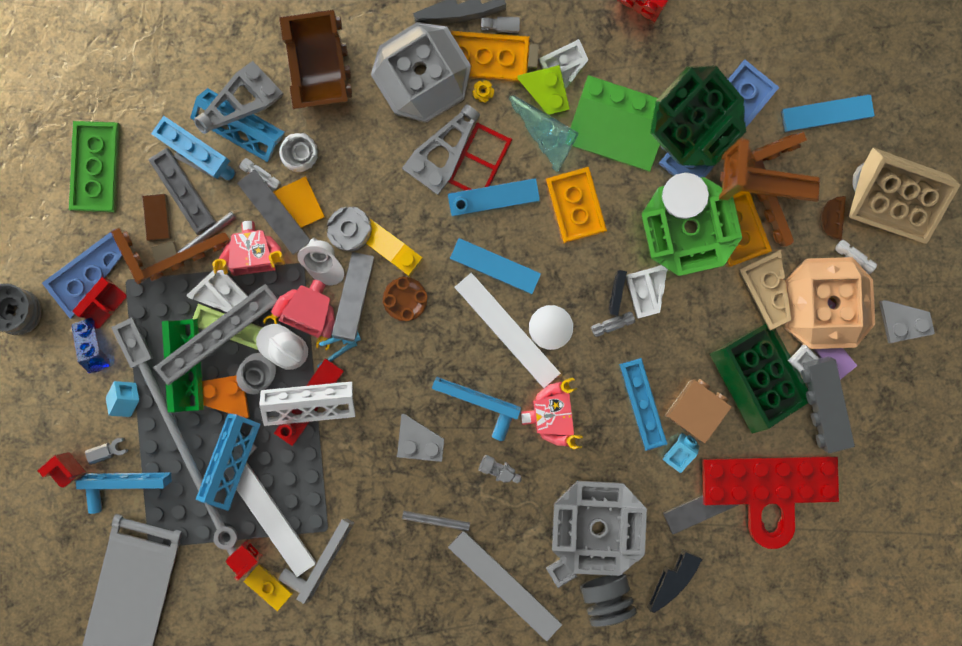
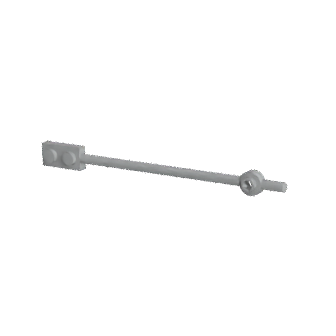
M135 318L127 319L111 328L130 368L139 366L199 491L203 478L172 413L167 412V403L147 361L153 359V356ZM204 503L217 529L214 534V543L218 548L227 550L230 556L236 550L235 544L238 541V533L232 526H225L217 507ZM224 533L230 535L229 541L224 540Z

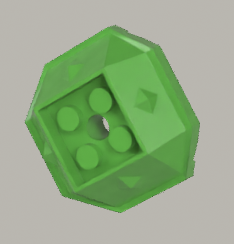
M701 177V179L707 186L708 202L703 211L695 217L681 219L671 215L666 210L662 201L664 186L657 189L641 214L651 259L677 276L724 266L742 239L733 197L729 200L719 199L722 187L705 177ZM688 221L694 222L697 226L696 232L688 233L684 228L685 223Z

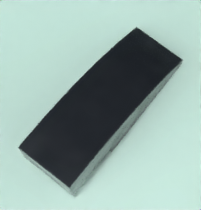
M682 549L674 569L667 566L664 567L647 606L649 611L655 613L676 598L695 575L703 559Z

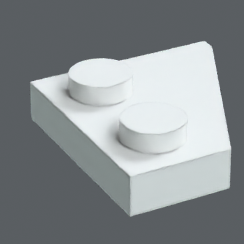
M578 39L539 58L538 61L542 69L560 65L566 89L580 69L586 64L588 57Z
M213 270L186 295L190 299L226 312L248 297L228 274L223 273V270H219L217 274H214Z

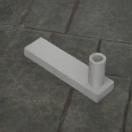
M348 518L341 520L307 581L299 576L296 577L293 572L286 568L282 571L278 580L299 592L297 600L305 604L311 601L352 529L353 521Z

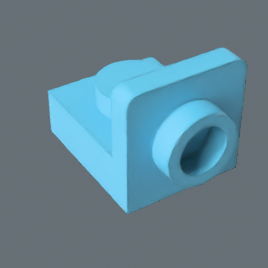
M681 433L678 441L664 455L663 460L679 473H682L698 455L699 445L692 436Z

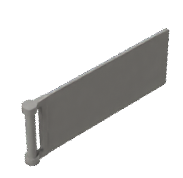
M115 514L82 646H153L175 557L182 538V531L166 530L125 519L123 515ZM120 527L171 540V546L119 533Z

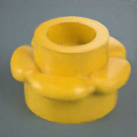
M478 81L474 84L472 94L480 102H487L494 96V89L489 81Z

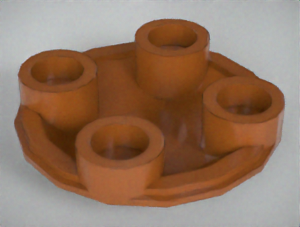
M402 276L387 285L383 293V305L386 312L392 318L399 321H411L417 319L424 312L427 305V293L419 281L411 277Z

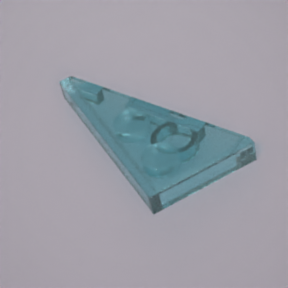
M510 95L509 100L512 103L513 109L516 113L520 114L526 123L525 127L532 138L538 142L542 153L547 155L553 164L552 168L556 172L560 171L579 133L517 96Z

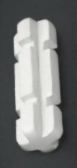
M247 158L239 166L246 173H251L255 169L272 191L277 190L281 184L279 180L271 177L269 173L254 165Z
M841 240L835 248L841 255L845 254L844 257H853L868 274H871L876 269L877 264L871 259L867 260L868 257L855 247H849L850 244L845 240Z

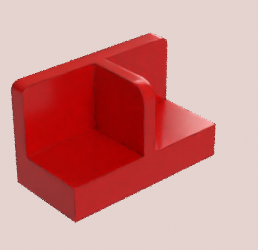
M101 277L72 312L80 318H85L95 328L100 329L125 301L127 295L110 279Z
M70 452L54 455L37 470L43 478L51 476L61 488L68 486L75 478L86 473L85 469Z
M247 539L226 559V564L235 572L236 576L234 578L238 581L259 562L262 554Z

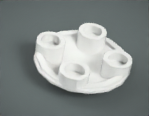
M547 305L539 308L532 315L529 322V334L539 347L547 350H556L563 347L570 340L573 334V321L563 308L556 305Z

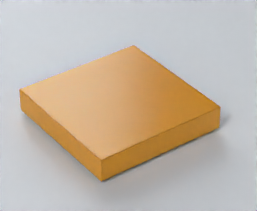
M306 176L273 191L301 228L325 218Z

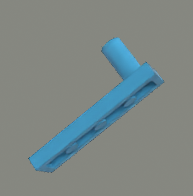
M163 116L151 134L216 179L221 176L225 180H231L234 177L235 171L228 165L230 162L228 158L167 117Z
M536 178L448 193L451 216L540 201Z
M436 377L432 389L500 413L492 437L499 441L505 440L512 418L518 419L521 411L520 406Z
M171 472L87 473L76 480V489L86 490L88 513L96 514L102 512L100 489L165 488L172 482Z

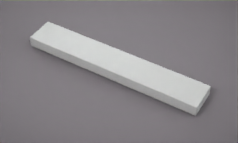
M472 273L455 286V289L543 388L561 374Z
M238 451L232 456L236 460L241 457V454ZM246 462L236 490L291 570L298 577L314 566L316 561ZM233 467L225 469L224 473L229 480L233 479L235 474Z

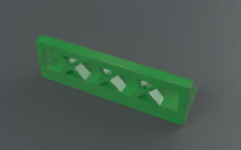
M198 319L162 321L164 359L199 334ZM190 324L191 334L188 337L186 335L185 325ZM201 361L169 386L166 384L168 413L204 410ZM190 371L193 372L194 376L192 383L188 377ZM191 394L195 396V406H190Z

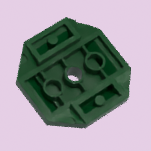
M717 66L686 67L656 100L650 133L677 164L682 166H716L722 159V155L746 133L744 98ZM697 111V116L693 119V114Z

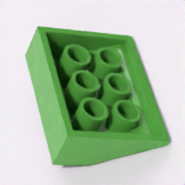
M588 75L565 144L650 172L660 143L650 133L655 102L658 98Z

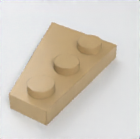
M781 250L740 269L739 271L769 330L771 331L791 321Z

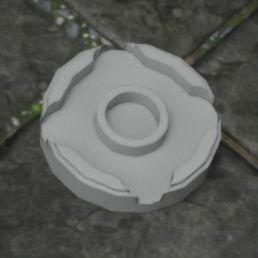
M356 207L340 208L332 214L327 224V237L330 242L340 250L348 252L358 250L364 246L369 240L372 231L371 221L368 216Z

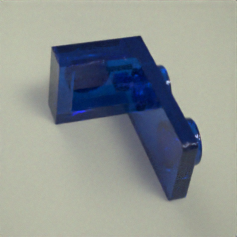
M90 317L73 323L71 328L78 363L89 374L100 372L102 369L109 367V358L99 347L94 319Z

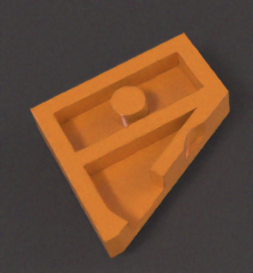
M236 375L202 381L204 406L244 418L250 417L246 392L242 391L238 386Z

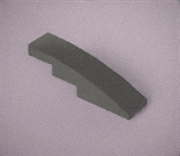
M444 0L413 13L415 23H460L505 11L506 2L505 0H491L482 4L481 0H467L457 4L456 0Z

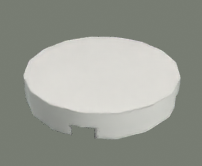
M680 173L670 178L664 186L662 201L666 210L676 218L688 219L695 217L703 211L708 202L709 194L706 184L700 177L691 173Z

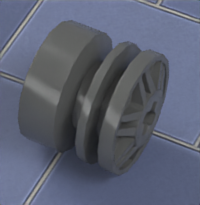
M0 284V331L10 335H24L31 332L41 319L42 307L39 299L33 293L15 285Z
M624 573L620 576L606 575L580 586L584 602L595 603L587 609L588 615H592L589 618L591 626L615 625L637 614L636 607L632 605L634 602L633 598L622 596L630 591L628 579Z

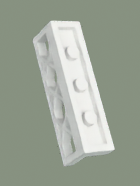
M352 382L261 390L259 406L264 426L355 417ZM341 404H349V410H339L336 407ZM321 406L326 409L320 413L313 410L315 407ZM292 409H300L303 413L294 415L290 411ZM276 411L280 415L268 418L267 412Z

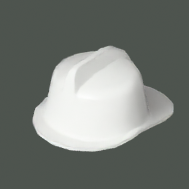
M312 238L309 244L299 251L297 255L298 261L315 280L330 286L340 283L344 277V269L336 259L333 247L325 241Z
M269 324L264 326L257 335L256 345L259 352L277 366L286 370L296 369L306 361L308 356L306 342L286 327L279 324Z

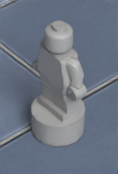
M488 455L483 457L478 469L482 473L496 476V481L508 483L512 480L515 483H519L522 480L521 475L516 474L515 469L511 468L507 462H505V465L499 464L493 457Z

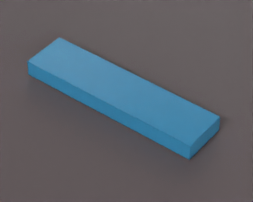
M871 94L781 110L785 132L868 119L875 116Z
M458 238L450 257L455 262L530 294H533L541 275L537 271Z
M642 358L619 364L645 451L667 445Z

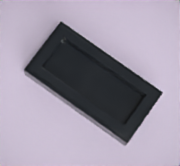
M618 270L615 273L608 315L617 317L619 315L627 271Z

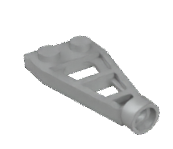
M252 61L235 73L208 108L194 119V123L200 132L206 134L210 130L267 109L282 98L283 92ZM240 86H244L255 97V101L242 105L233 94ZM225 100L236 110L227 116H223L217 109Z
M466 104L455 118L413 152L402 169L439 195L451 179L474 122H476L480 114ZM463 117H467L470 121H465ZM453 128L462 133L455 147L450 146L443 140L445 135ZM437 146H443L449 151V158L446 165L442 168L437 167L427 158L428 153Z

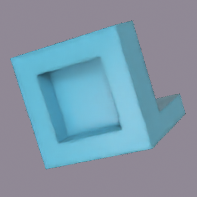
M113 382L106 396L108 416L131 417L139 402L136 383Z

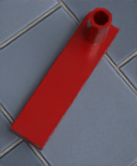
M325 358L306 386L337 383L344 370ZM315 407L313 410L317 412L320 407ZM292 409L290 411L294 415L303 413L300 409ZM309 422L280 424L274 434L291 446H294Z

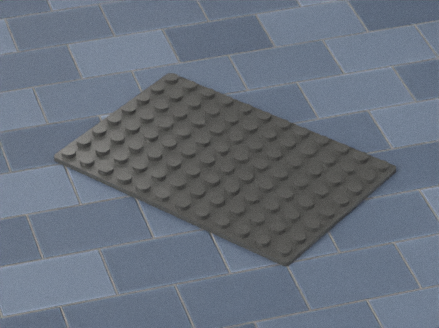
M300 263L275 265L276 270L238 276H233L230 270H228V275L248 296L264 284L269 287L277 299L292 289L298 290L300 286L306 287L305 268ZM212 271L168 275L155 281H151L149 278L138 285L135 279H128L126 281L128 318H135L153 356V359L147 361L166 403V383L154 369L157 364L164 360L162 321L193 319L198 304L227 313L186 296ZM272 308L253 321L252 324L261 327L274 324L272 318H268L265 324L263 322L265 317L272 314ZM279 321V325L286 327L306 342L308 356L306 361L296 369L286 370L276 365L275 377L265 390L306 386L314 375L311 335ZM190 324L185 325L186 335L188 337L191 334ZM228 340L201 361L202 381L235 376L241 363L248 356L259 353V350ZM137 366L133 368V376L139 396L136 410L142 473L171 472L172 482L165 488L143 489L146 524L170 531H182L179 546L213 543L214 534L217 529L205 504L196 500L199 491L141 370ZM190 371L188 377L192 383L194 376L193 372ZM246 393L250 417L247 419L260 423L253 443L257 448L249 456L247 463L296 534L327 531L328 517L319 421H310L294 446H291L274 434L279 425L264 426L259 406L261 393L254 395ZM193 394L190 395V406H195V396ZM204 406V410L171 412L202 478H204L228 413ZM276 411L267 412L268 418L280 415ZM243 423L240 433L245 437L248 436L252 426ZM224 473L223 475H224V478H225V480H226V482H227V481H229V478H228L227 475ZM224 488L217 491L214 499L215 502L224 504L227 496ZM237 490L228 511L217 507L225 526H232L237 531L238 540L269 537ZM224 533V540H230V535L228 533ZM147 534L149 541L171 546V540Z

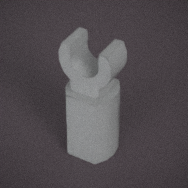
M520 17L481 18V31L497 30V33L519 34Z
M117 438L112 441L111 445L105 443L86 450L85 455L88 463L92 465L112 458L114 454H126L128 449H118V443L125 439Z

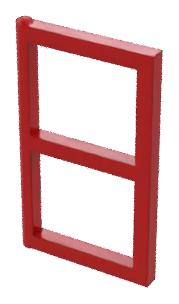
M476 122L448 183L464 191L471 190V188L454 180L464 157H467L492 169L485 187L490 186L513 139ZM478 129L506 142L495 165L467 152Z

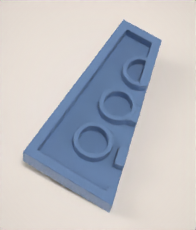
M108 233L42 282L70 319L75 316L72 312L73 309L100 278H105L123 257L112 233Z

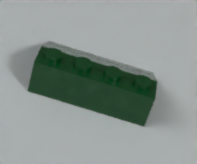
M765 323L710 353L752 434L770 429L808 404L806 392L809 390L799 371L788 361L791 356L776 328L770 331Z

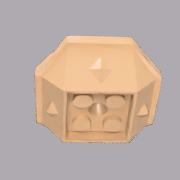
M853 257L805 259L785 279L791 321L783 324V328L809 349L856 348L874 327L873 279ZM830 297L836 301L834 309L828 306V299Z

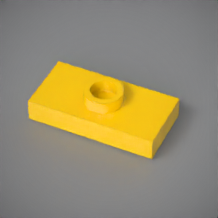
M260 563L243 581L276 611L293 594L290 589Z

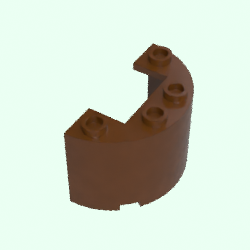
M334 9L279 17L282 40L286 44L292 86H290L293 109L348 102L349 98H353L351 84H348L347 79H351L350 66L345 65L344 57L348 56L346 43L341 42L339 31L342 30V21L340 16H336Z

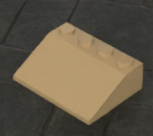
M872 148L861 169L849 217L927 244L961 184L949 174Z

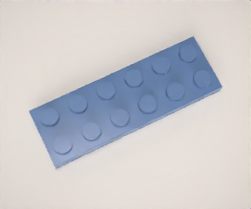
M745 59L728 79L744 98V122H746V127L779 89L775 83ZM668 152L658 163L673 176L680 173H691L700 178L706 177L714 167L706 165L682 166L677 164Z

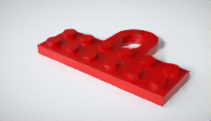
M837 456L702 459L703 504H748L749 533L757 544L767 549L784 547L793 538L795 533V503L839 502ZM769 504H776L781 510V518L777 522L776 530L773 532H768L765 529V523L762 521V511Z

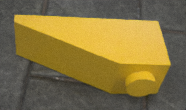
M370 219L372 231L366 244L407 276L411 277L424 260L423 257Z

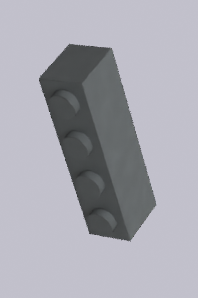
M828 356L804 362V370L801 371V374L809 390L806 392L808 403L813 408L814 413L811 414V419L814 426H817L819 435H816V441L819 448L830 454L855 447L836 359Z

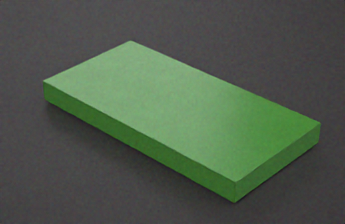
M73 121L69 193L70 211L116 213L119 123Z

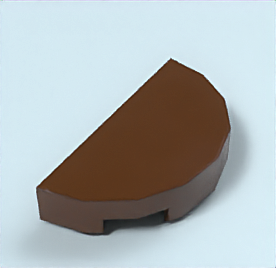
M839 196L828 201L820 213V225L824 233L831 239L838 241L842 240L846 196Z

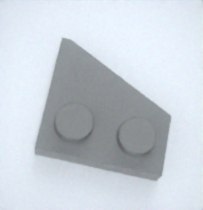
M887 300L879 301L888 343L935 334L930 312Z
M401 414L397 457L442 462L444 438L413 420L408 415Z

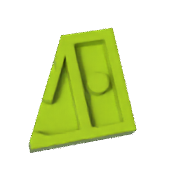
M560 65L517 76L518 80L548 115L570 110Z

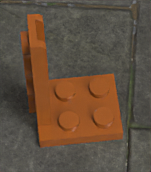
M805 133L791 134L751 151L748 166L766 169L763 161L779 157L780 151L785 153L800 148V143L807 140ZM756 193L759 201L764 203L766 220L773 226L774 231H772L775 242L779 243L780 246L791 245L794 239L777 196Z
M739 139L722 155L724 172H721L720 182H723L722 193L719 194V199L729 200L739 191L814 202L819 201V177L747 167L751 158V148H749V140Z
M120 227L111 231L137 285L149 278L151 281H155L163 277V272L170 268L172 271H176L184 267V262L192 259L193 262L206 256L204 252L211 249L214 252L225 248V243L229 241L226 233H220L141 270L140 267L143 266V263L137 252L132 253L130 247L133 244L127 231L122 233Z

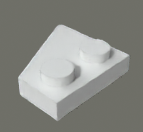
M662 265L626 275L637 319L660 313L668 271Z

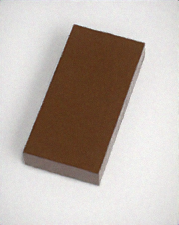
M167 195L143 196L147 241L171 239Z

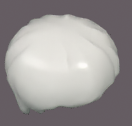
M305 133L287 136L283 140L279 151L284 166L294 172H303L312 168L318 158L317 145Z

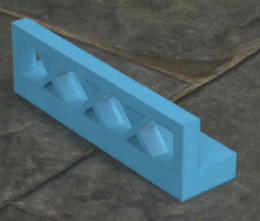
M209 88L196 97L190 118L194 120L199 116L200 108L206 110L218 94ZM227 100L217 107L223 116L236 111ZM254 114L227 124L229 127L227 130L222 127L212 130L266 162L271 159L275 145L282 140L285 133ZM237 131L246 133L248 140L241 139ZM257 142L267 145V152L259 149Z
M228 413L196 500L227 511L229 510L260 423ZM243 423L252 426L250 434L242 438L240 433ZM241 445L243 453L240 458L234 460L232 450L234 447ZM232 466L235 472L234 477L226 482L223 474L225 469ZM224 488L227 494L224 504L215 502L214 499L217 491Z

